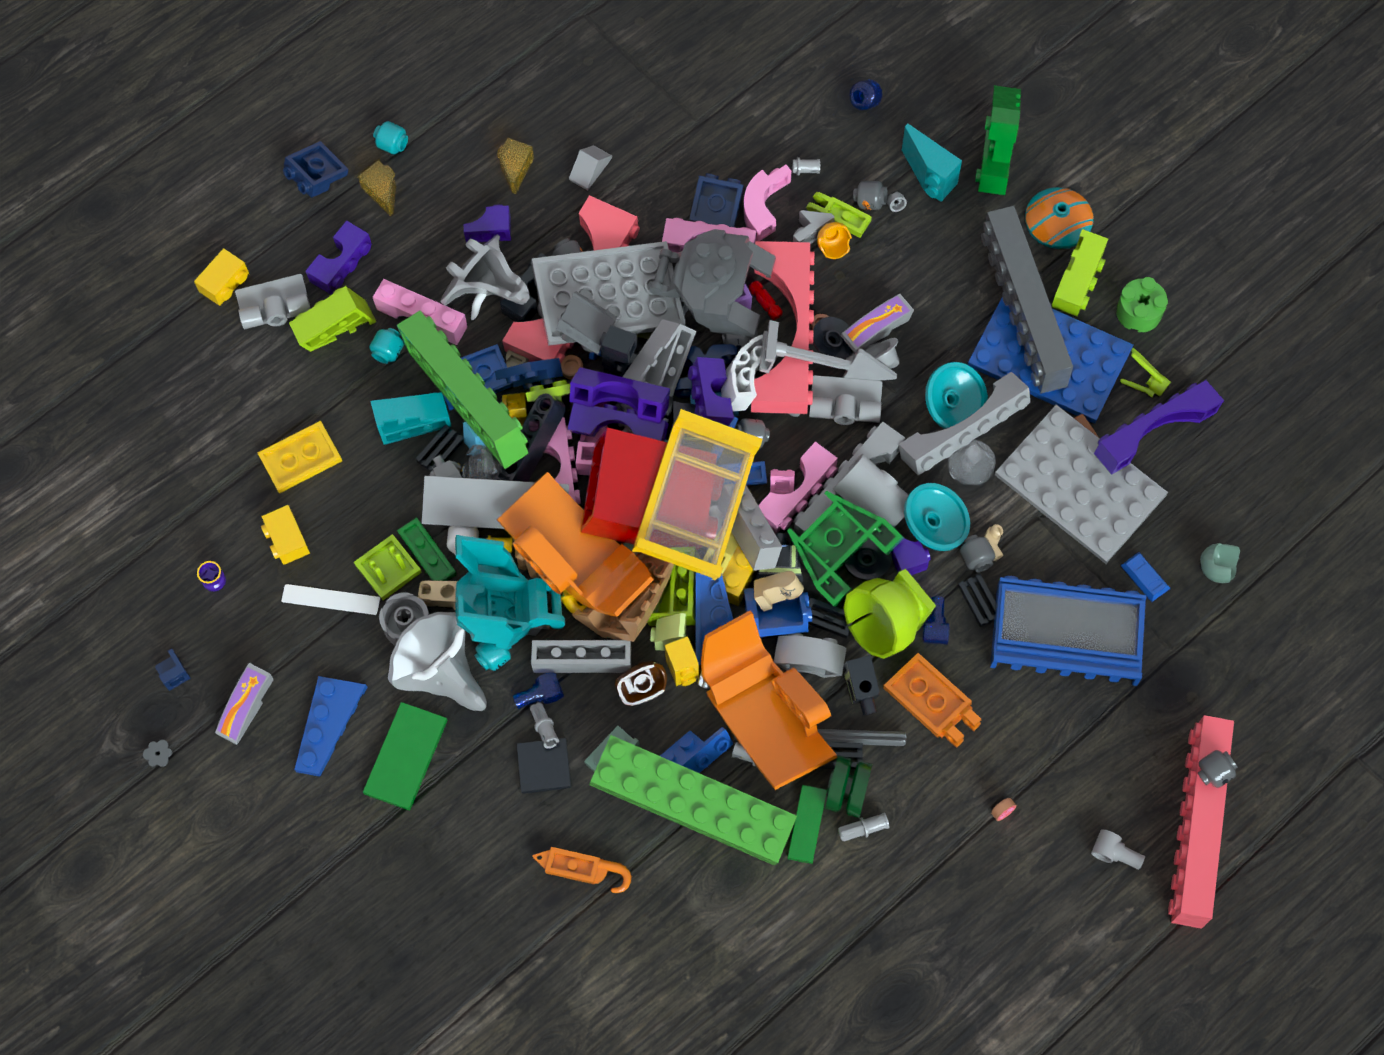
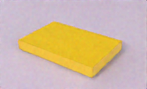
M321 421L258 452L279 493L342 462L341 456Z

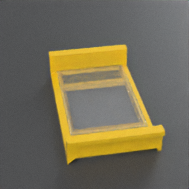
M681 409L673 424L632 552H641L711 577L715 581L717 578H720L723 570L721 563L752 462L761 446L762 439Z

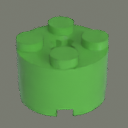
M1151 277L1129 282L1123 288L1117 304L1116 314L1118 320L1129 330L1132 328L1138 330V332H1147L1154 329L1162 319L1168 304L1166 292Z

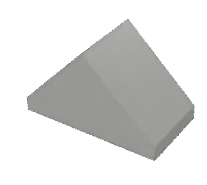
M594 145L581 149L569 180L588 191L610 162L612 155Z

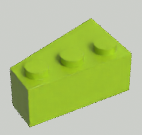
M1082 229L1077 246L1073 250L1071 260L1052 303L1053 308L1076 317L1080 309H1086L1090 297L1086 296L1088 290H1094L1098 278L1094 277L1096 271L1101 273L1106 261L1102 259L1108 238Z
M345 286L335 290L325 300L317 302L308 311L297 315L289 324L299 345L311 352L337 340L336 336L349 330L351 334L357 331L355 327L369 322L371 325L376 323V320L366 300Z
M695 547L671 548L700 559ZM674 565L661 598L647 621L649 626H656L657 619L679 613L686 614V626L695 625L694 571Z

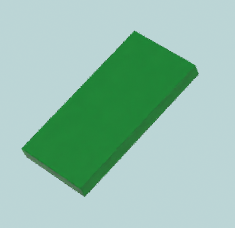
M401 702L363 790V794L410 811L448 721L447 718Z

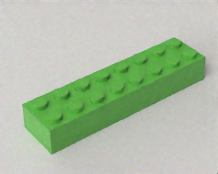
M418 311L397 325L409 354L504 469L529 454L525 445L528 441L520 431L523 428L518 419L509 416L510 412L503 402H497V396L490 387L486 389L482 377L478 373L474 374L472 372L473 369L466 358L462 360L459 357L461 355L454 344L449 345L447 343L449 342L448 338L442 330H436L437 326L430 316L425 317L421 311Z
M610 735L589 784L592 787L772 865L779 862L797 817L783 809Z

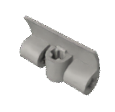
M302 274L235 291L243 329L264 324L280 326L287 322V318L295 317L311 309Z
M813 376V403L810 405L809 417L834 419L836 423L841 425H850L855 421L880 423L882 381Z
M861 454L853 461L849 467V472L833 487V490L844 500L884 518L893 527L904 517V505L908 494L897 485L898 482L890 474L880 470L864 454Z

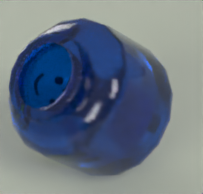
M874 80L859 81L850 89V101L859 110L874 108L882 99V89Z

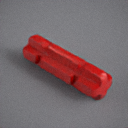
M757 280L751 283L749 291L753 296H756V300L763 309L769 312L768 315L771 319L777 320L783 313L782 309L775 305L776 302L767 290L763 289V285Z

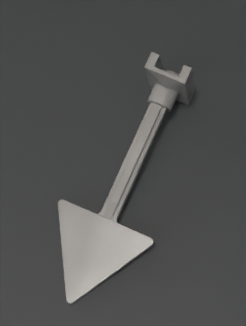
M771 320L768 323V331L763 333L760 361L761 372L769 373L776 356H788L839 369H846L842 378L876 381L897 379V373L863 349H858L852 361L787 346L786 343L777 341L779 322Z

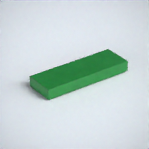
M418 518L397 530L402 540L432 581H448L457 575Z
M802 785L788 854L789 860L813 864L827 790Z

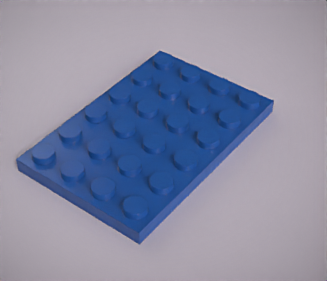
M1002 297L968 362V366L997 380L1012 372L1029 387L1030 395L1054 406L1057 405L1076 416L1083 414L1087 421L1095 424L1133 348V344L1052 309L1073 369L1067 387L1040 394L1038 386L1035 387L1032 382L1031 373L1033 372L1031 366L1026 365L1024 347L1018 343L1016 325L1013 326L1010 321L1009 313L1011 311L1009 305L1006 306Z

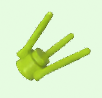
M1132 348L1131 356L1152 375L1146 383L1149 388L1125 379H1121L1120 382L1145 392L1151 397L1155 393L1161 396L1171 381L1161 375L1135 348Z

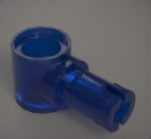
M934 596L930 599L936 607L927 618V621L924 622L923 643L948 645L949 623H946V618L944 617V598Z
M555 672L539 676L535 679V684H532V688L513 695L518 709L537 701L550 704L564 697Z

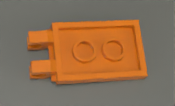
M919 653L884 684V689L936 737L940 736L943 738L945 736L956 748L964 741V735L955 727L961 719L973 731L981 725V718L970 706L972 701Z

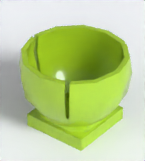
M904 569L897 574L893 581L875 578L854 588L846 595L844 613L847 624L870 613L848 628L857 643L870 655L885 659L903 651L914 641L916 632L924 624L936 605L911 574Z

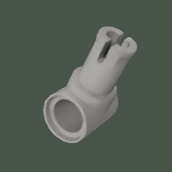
M1101 830L1091 854L1101 861L1107 863L1121 861L1139 870L1145 856L1125 847L1119 835L1108 830Z

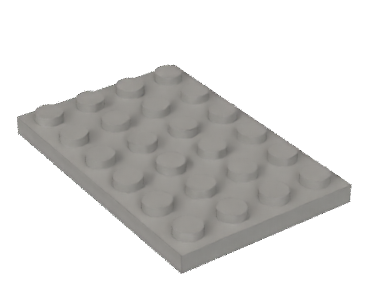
M667 241L532 258L531 265L548 346L568 343L562 340L560 331L556 328L576 291L617 316L613 326L634 334L654 332L662 319L685 326L680 297L658 296L649 291L651 283L655 280L660 263V251L668 249ZM670 262L663 282L664 286H670L674 271Z
M1055 405L998 468L995 476L1107 564L1167 496L1168 492L1131 463L1111 475L1094 455L1098 447L1097 442L1099 438L1059 406Z

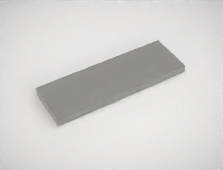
M425 476L422 524L504 529L496 519L535 482ZM559 484L569 494V484Z

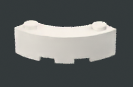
M763 335L751 339L749 343L742 347L726 369L727 379L721 388V397L731 398L733 411L746 410L757 396L754 386V375L756 371L760 370Z

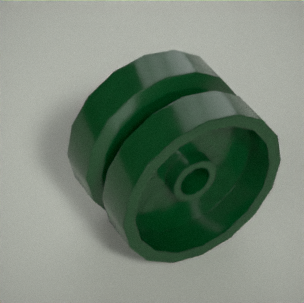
M838 755L835 769L831 772L827 788L828 798L825 809L838 812L841 809L843 799L847 798V815L860 818L872 764L859 761L854 775H850L851 758Z

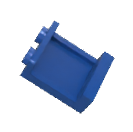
M744 589L745 611L751 610L760 637L808 632V622H812L808 592H802L799 597L792 600L786 599L774 603L771 610L763 612L754 599V589Z

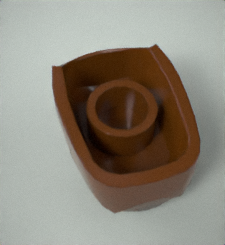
M656 661L643 662L624 672L615 680L616 691L625 705L641 704L659 696L665 691L667 674L660 663Z

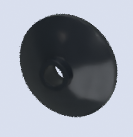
M825 317L819 320L813 328V343L817 351L821 354L842 359L850 356L853 350L841 337V334L850 326L836 317Z
M869 538L844 564L851 575L858 579L869 581L882 577L888 571L892 555L891 552L886 555ZM866 557L871 559V562L868 564L863 562V559Z

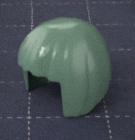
M1221 543L1212 544L1207 547L1200 558L1203 574L1211 581L1229 583L1236 575V565L1240 553L1239 547Z

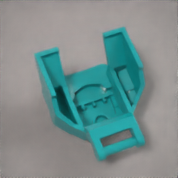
M456 535V558L469 570L456 583V621L459 627L470 634L472 641L491 643L496 648L507 649L525 637L531 628L550 625L554 629H561L565 626V618L562 616L561 594L553 591L543 579H526L519 572L511 554L504 548V542ZM547 591L551 594L552 614L548 613Z

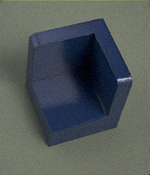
M172 648L168 650L171 657L155 666L161 681L169 691L191 679Z

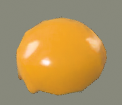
M832 222L825 224L818 232L817 245L825 257L834 260L842 258L850 251L849 241L852 237L850 231L843 223Z

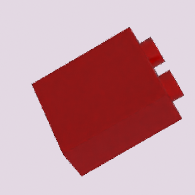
M606 428L594 444L581 533L635 544L667 442ZM680 445L678 452L716 466L717 454ZM675 460L656 520L714 540L718 519L717 517L709 516L711 500L717 501L719 499L724 478ZM653 528L649 539L651 542L670 549L673 547H695L698 551L702 547V545Z

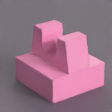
M771 470L770 492L775 494L794 492L795 471Z

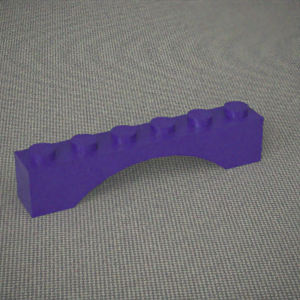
M1207 380L1198 385L1194 383L1181 395L1179 393L1173 395L1164 405L1159 403L1150 413L1146 415L1144 413L1140 414L1134 419L1133 423L1121 425L1114 434L1104 435L1097 442L1098 447L1094 455L1112 475L1131 463L1137 452L1139 441L1151 430L1173 422L1200 423L1217 413L1224 400Z

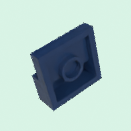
M319 141L286 156L283 173L288 180L293 179L297 183L298 189L302 194L307 193L313 198L329 190L330 183L347 176L349 169Z
M706 173L705 177L699 176L689 220L693 222L703 221L712 225L725 224L735 228L738 210H740L744 193V185L740 184L741 181L728 178L727 181L718 180L719 176Z
M559 358L532 361L494 371L496 380L506 379L507 383H513V387L523 386L524 390L537 386L539 382L541 385L552 384L555 382L554 378L563 376Z

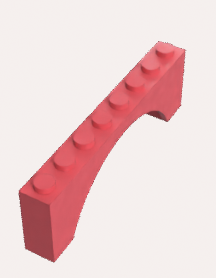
M590 195L579 212L580 225L589 236L594 251L629 246L631 239H635L640 230L637 216ZM543 318L527 322H513L502 341L505 352L508 350L528 358L529 362L559 358L560 363L565 358L566 350L568 348L571 349L575 343L548 346Z
M755 241L757 246L776 257L771 278H767L766 275L757 270L754 273L773 283L784 294L791 305L797 327L791 347L813 352V350H809V344H813V330H809V324H813L814 310H809V304H814V290H810V285H814V271H810V265H814V252L810 251V242ZM785 356L769 373L754 379L757 396L751 402V412L807 414L808 405L813 403V391H808V384L813 385V370H808L809 364H813V362Z

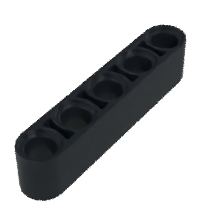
M546 393L536 399L522 425L523 429L520 430L528 441L525 445L529 454L506 469L501 465L493 480L529 481L564 416L565 405L562 401Z

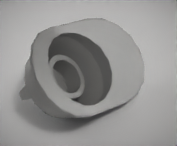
M890 338L863 348L865 352L889 369L898 366L900 363L895 349L898 343L897 338ZM853 351L846 360L852 361L856 352L854 353Z

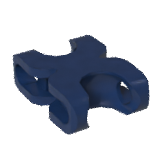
M732 344L712 345L704 355L700 348L691 346L683 367L689 368L692 366L697 357L724 359V364H729L738 354V348ZM688 377L679 379L674 394L682 398L690 397L692 381Z

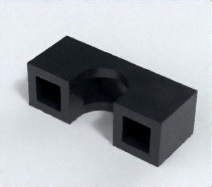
M540 253L537 258L547 257V256L544 255V254H542V253ZM530 261L527 271L519 276L526 284L529 294L536 289ZM532 297L524 305L505 298L500 300L502 314L515 322L530 321L538 311L536 300Z
M610 325L607 333L603 332L599 341V345L602 348L600 353L603 357L602 366H604V373L623 377L637 357V354H634L637 347V334Z

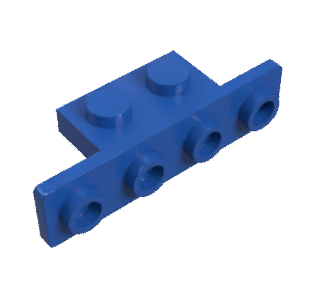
M723 727L705 742L689 731L660 756L700 773L733 745V741Z

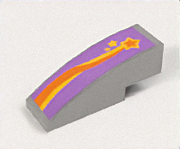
M898 294L851 325L841 334V337L855 353L858 349H863L888 336L892 329L908 322L914 309L901 294Z
M251 663L247 665L224 709L215 732L217 735L236 745L239 743L263 704L261 699L274 680L270 673Z

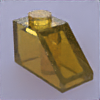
M507 138L505 144L500 146L497 157L500 160L501 169L511 192L516 194L534 159L532 146Z
M378 160L361 173L358 178L361 188L391 216L394 213L395 173L390 166H384Z

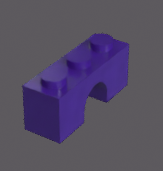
M348 221L343 224L333 237L337 249L342 251L341 255L335 259H327L319 254L306 270L309 282L330 295L342 286L345 277L349 272L351 273L355 270L358 261L362 256L368 254L372 245L369 234Z
M697 357L688 371V378L692 381L691 396L695 400L696 405L695 414L729 426L734 419L731 398L720 397L713 392H720L727 379L724 359Z

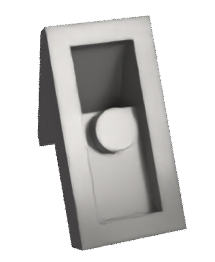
M801 210L799 212V222L803 227H800L794 233L793 242L813 243L817 240V235L825 224L834 222V216L831 213Z

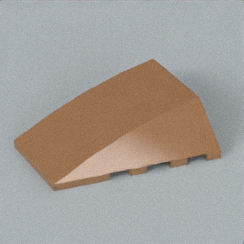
M640 552L637 557L650 570L654 580L618 617L606 615L588 607L583 612L578 609L572 614L573 617L601 637L634 642L658 604L675 564Z

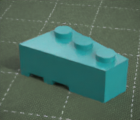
M442 392L370 401L377 428L384 445L440 430L445 424L451 427Z

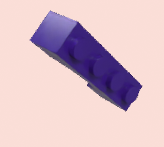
M580 367L570 383L569 402L590 407L607 401L621 402L632 407L637 413V418L660 423L669 408L670 388Z
M573 403L568 430L572 433L595 437L606 425L620 423L630 427L636 435L665 442L669 426L666 420L662 419L658 423L637 418L635 410L617 411L618 407L604 404V407L595 405L590 407Z

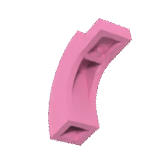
M787 165L780 169H774L769 175L761 170L752 178L746 188L744 195V220L747 228L756 231V241H760L776 231V219L766 208L765 201L770 195L791 182V170Z

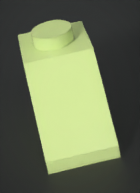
M679 613L657 619L656 627L651 628L650 639L651 642H655V650L665 651L666 644L686 637V614Z

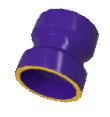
M206 561L199 566L197 577L205 589L214 592L223 588L226 576L216 562Z

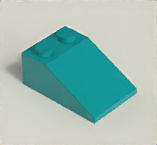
M907 124L904 130L902 152L923 190L931 198H936L942 202L958 184L962 160Z

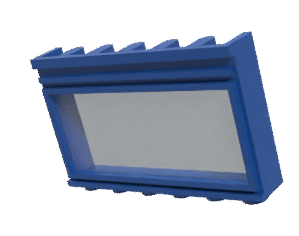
M1015 576L1000 577L996 593V612L990 668H996L999 662L1011 664V669L1020 670L1022 665L1036 667L1035 672L1045 673L1047 669L1060 670L1061 676H1069L1071 672L1085 673L1084 678L1094 679L1096 675L1109 676L1110 682H1119L1121 678L1132 679L1133 686H1137L1142 679L1145 602L1147 595H1141L1137 591L1116 592L1112 588L1091 589L1088 585L1067 586L1064 582H1054L1051 584L1043 583L1039 579H1029L1026 581L1018 580Z

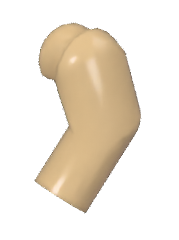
M997 524L989 527L984 536L988 538L996 557L994 561L1003 557V553L998 547L1003 529Z

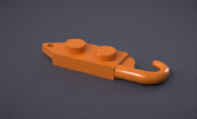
M551 847L548 851L533 855V859L545 869L546 874L590 884L602 882L608 871L619 873L623 876V884L618 888H612V893L624 892L631 883L630 871L620 863Z

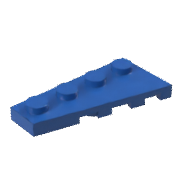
M695 572V655L699 665H701L705 635L733 620L722 573L720 578H717L715 581L711 577Z
M318 676L294 769L297 773L321 776L335 750L339 737L343 735L348 720L354 714L361 696L364 695L368 688L366 684Z

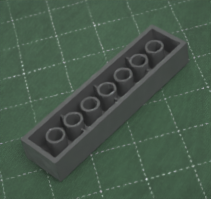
M1010 206L987 212L986 222L983 223L984 233L981 234L984 247H988L990 252L988 253L990 265L995 266L996 282L998 286L1003 288V301L1006 306L1009 305L1012 325L1017 327V340L1019 345L1024 347L1026 365L1031 366L1033 385L1035 387L1038 386L1040 394L1065 388L1068 386L1073 365L1015 207Z

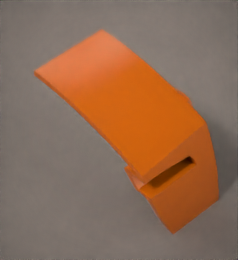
M546 472L496 520L515 539L513 546L553 591L561 594L566 590L580 604L597 612L618 617L654 580L647 566L623 544L620 545L615 540L581 533L584 510Z
M751 610L705 635L701 669L703 680L710 687L707 695L743 749L775 790L837 758V754L817 730V724L831 716L827 704L795 668H791L783 673L773 662L771 655L762 644Z

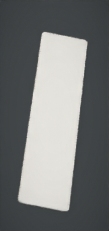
M286 584L281 601L376 615L380 597Z

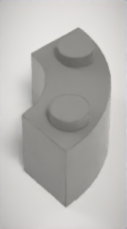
M801 633L778 636L774 663L787 671L795 668L798 672L810 673L823 678L842 676L846 648L837 644V640L832 638H824L822 640L806 637Z

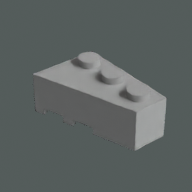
M662 319L623 377L670 388V397H673L696 331L682 324Z

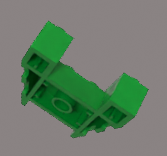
M994 85L991 116H987L985 122L986 135L981 169L977 168L975 182H979L978 192L1005 195L1013 145L1016 142L1019 127L1021 89Z
M826 491L824 494L833 504L801 536L791 528L787 531L816 589L833 606L837 607L853 589L836 571L869 538L888 555L904 537L884 518Z

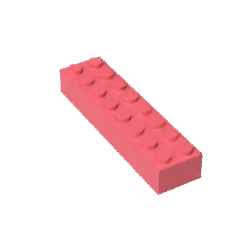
M1204 715L1199 723H1195L1194 730L1191 729L1189 733L1188 744H1191L1192 748L1191 753L1187 754L1185 767L1189 768L1188 777L1184 778L1183 792H1186V799L1182 801L1180 807L1183 825H1179L1177 831V840L1181 842L1180 850H1176L1174 856V865H1178L1177 875H1173L1171 889L1175 890L1174 900L1170 899L1168 914L1172 915L1171 923L1202 929L1213 916L1227 783L1220 788L1213 787L1211 783L1205 785L1198 775V772L1201 771L1199 761L1214 750H1220L1222 753L1227 751L1229 755L1231 754L1233 720Z

